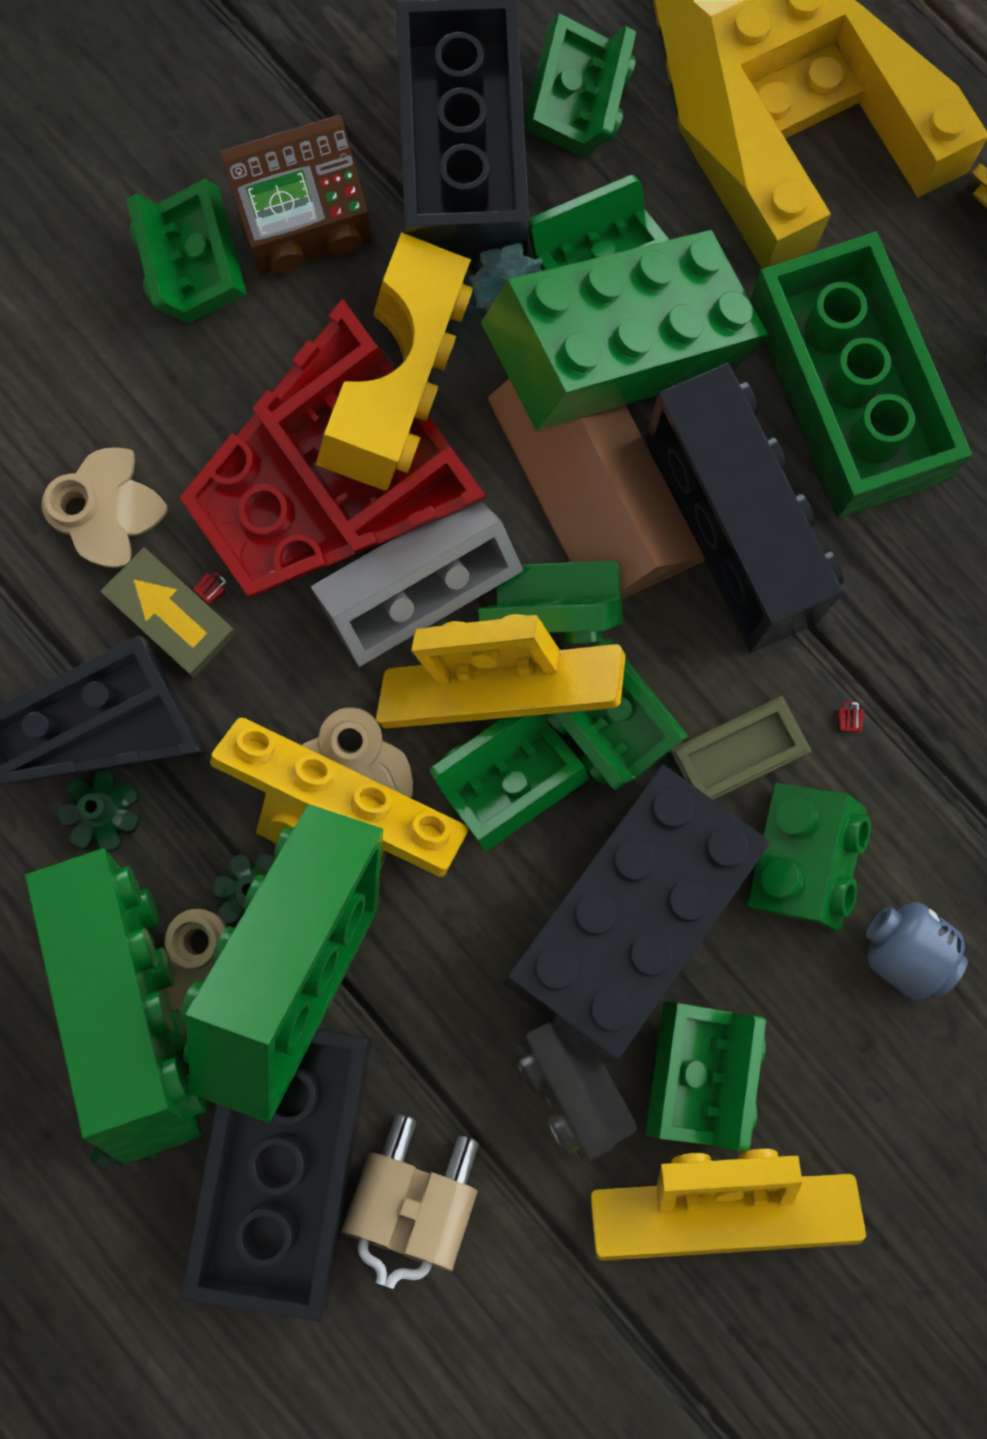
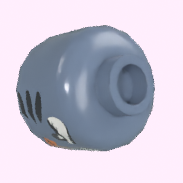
M920 902L905 904L897 910H894L891 906L884 908L872 920L866 931V937L871 940L867 952L868 965L879 976L912 1000L925 999L930 995L934 998H941L955 987L966 970L968 959L963 955L965 951L964 936Z

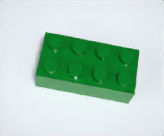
M712 230L508 279L481 321L536 431L656 396L660 391L726 363L730 364L734 372L768 335Z
M875 231L760 270L750 302L768 333L764 338L837 519L950 481L970 459L972 452L878 232Z
M308 804L296 826H286L283 829L275 847L272 867L266 876L257 875L250 885L244 904L245 913L236 928L228 926L222 932L214 951L213 967L204 983L195 981L184 998L180 1011V1022L186 1024L187 1042L183 1053V1061L189 1064L191 1095L270 1123L378 912L383 828Z
M105 848L25 874L82 1138L126 1164L203 1137L198 1115L207 1112V1104L205 1099L191 1095L190 1074H187L182 1050L185 1049L187 1042L186 1024L180 1022L179 1009L171 1010L166 988L175 985V978L164 948L156 949L151 928L160 925L155 901L149 889L140 890L130 866L121 868Z

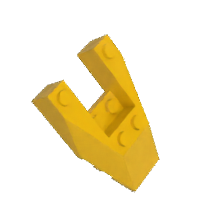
M653 0L658 30L662 31L667 56L666 69L669 84L673 86L678 110L677 123L679 131L762 269L800 257L816 249L831 215L786 141V138L859 103L917 198L967 174L987 141L986 129L958 85L856 0Z

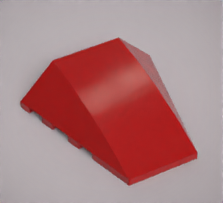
M343 298L328 315L331 321L313 343L308 340L292 359L295 365L272 392L267 390L253 407L255 413L237 435L232 433L179 497L246 595L250 598L487 498L429 416L426 422L417 418L413 419L409 433L420 437L408 473L395 469L388 491L316 465L322 439L344 381H371L395 371L394 367Z

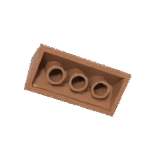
M510 379L487 397V402L568 562L617 560L620 563L622 600L704 562L705 557L626 405L536 431Z

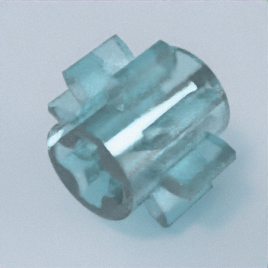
M521 243L505 246L501 251L496 248L482 252L480 259L484 267L477 274L469 276V281L473 283L474 294L477 299L475 305L477 309L484 308L489 310L508 279L542 271L540 268L543 262L542 259L522 256L523 248Z

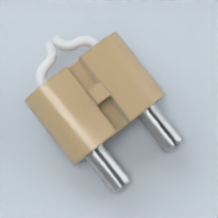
M404 1114L395 1115L382 1155L371 1152L367 1154L340 1230L342 1234L359 1240V1256L364 1263L375 1269L377 1274L375 1283L392 1289L401 1279L418 1280L429 1273L432 1266L452 1272L478 1193L476 1189L466 1185L479 1146L478 1142L472 1138L470 1139L457 1181L454 1178L468 1137H457L445 1177L433 1172L430 1174L415 1169L416 1166L403 1162L416 1126V1121L408 1116L394 1159L391 1158L405 1119ZM368 1244L387 1251H394L422 1264L418 1269L414 1270L406 1268L395 1270L387 1278L384 1264L381 1260L370 1254Z

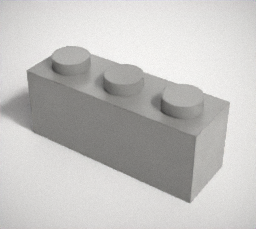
M479 501L393 538L310 587L336 634L360 667L413 636L415 629L429 627L524 570L502 521L482 501Z

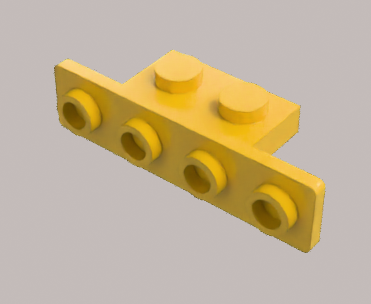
M512 614L496 620L470 623L452 621L442 626L415 629L411 651L422 665L389 668L385 671L376 720L382 728L388 729L616 708L621 703L626 655L618 644L559 650L537 615Z
M238 718L212 752L210 761L212 767L266 793L256 834L271 840L275 845L283 829L286 826L295 827L307 805L311 804L383 828L381 868L386 854L389 852L438 877H443L468 832V827L465 824L246 718Z
M772 1149L749 1150L741 1153L738 1159L712 1161L711 1156L704 1153L683 1154L674 1157L670 1164H661L657 1186L594 1190L591 1194L595 1254L597 1259L601 1261L858 1245L866 1237L857 1182L852 1174L802 1177L798 1156L779 1157L778 1152Z

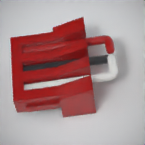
M217 572L212 576L206 573L193 590L210 605L218 597L221 598L226 593L222 587L226 581Z
M845 702L844 708L837 710L839 732H862V720H864L865 710H859L857 702ZM846 704H850V709H846ZM852 704L856 705V709L852 710Z

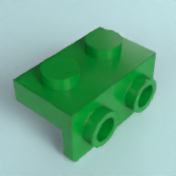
M560 13L557 14L547 26L524 120V130L582 158L603 142H610L616 135L622 122L623 109L619 107L624 86L628 83L636 63L635 56L631 54L636 31L625 25L613 37L608 39Z
M629 175L529 218V238L535 267L538 272L670 240L645 210L642 184L635 175Z
M204 178L158 204L138 193L126 199L132 222L129 226L130 235L139 250L145 274L143 288L147 298L156 309L190 324L247 295L219 186Z
M617 560L521 564L524 571L496 587L497 604L478 609L479 621L502 619L512 614L537 615L548 632H562L563 643L601 641V631H606L623 623L620 563Z
M610 638L602 639L595 646L614 645ZM626 658L621 703L618 707L545 714L547 720L558 732L563 735L570 734L582 749L584 754L581 756V759L588 772L599 783L603 785L609 783L616 791L634 782L689 737Z
M545 714L499 718L495 724L466 744L451 749L440 762L430 769V774L445 800L462 823L468 827V831L484 852L494 847L590 779L585 766L551 727Z
M775 783L763 835L771 843L757 862L747 907L757 912L813 922L829 930L841 931L844 916L848 917L851 915L856 903L857 883L853 875L858 853H864L870 839L871 823L867 816L866 807L847 793Z
M664 1001L645 1135L659 1139L717 1146L739 1152L749 1151L752 1131L757 1122L756 1097L760 1066L766 1052L764 1038L765 1018Z

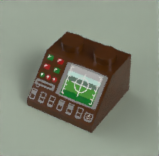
M341 115L220 151L237 211L259 275L269 272H291L299 268L304 261L327 254L334 256L346 255L358 249L362 243L372 241L368 210Z

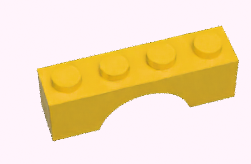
M401 232L384 276L373 316L383 323L397 340L402 353L403 364L392 373L379 379L361 382L344 381L322 439L316 462L317 466L384 491H388L395 469L408 473L420 440L419 436L409 433L414 418L426 422L439 386L427 382L432 367L444 372L456 336L445 332L449 319L461 323L473 287L463 284V280L471 259Z

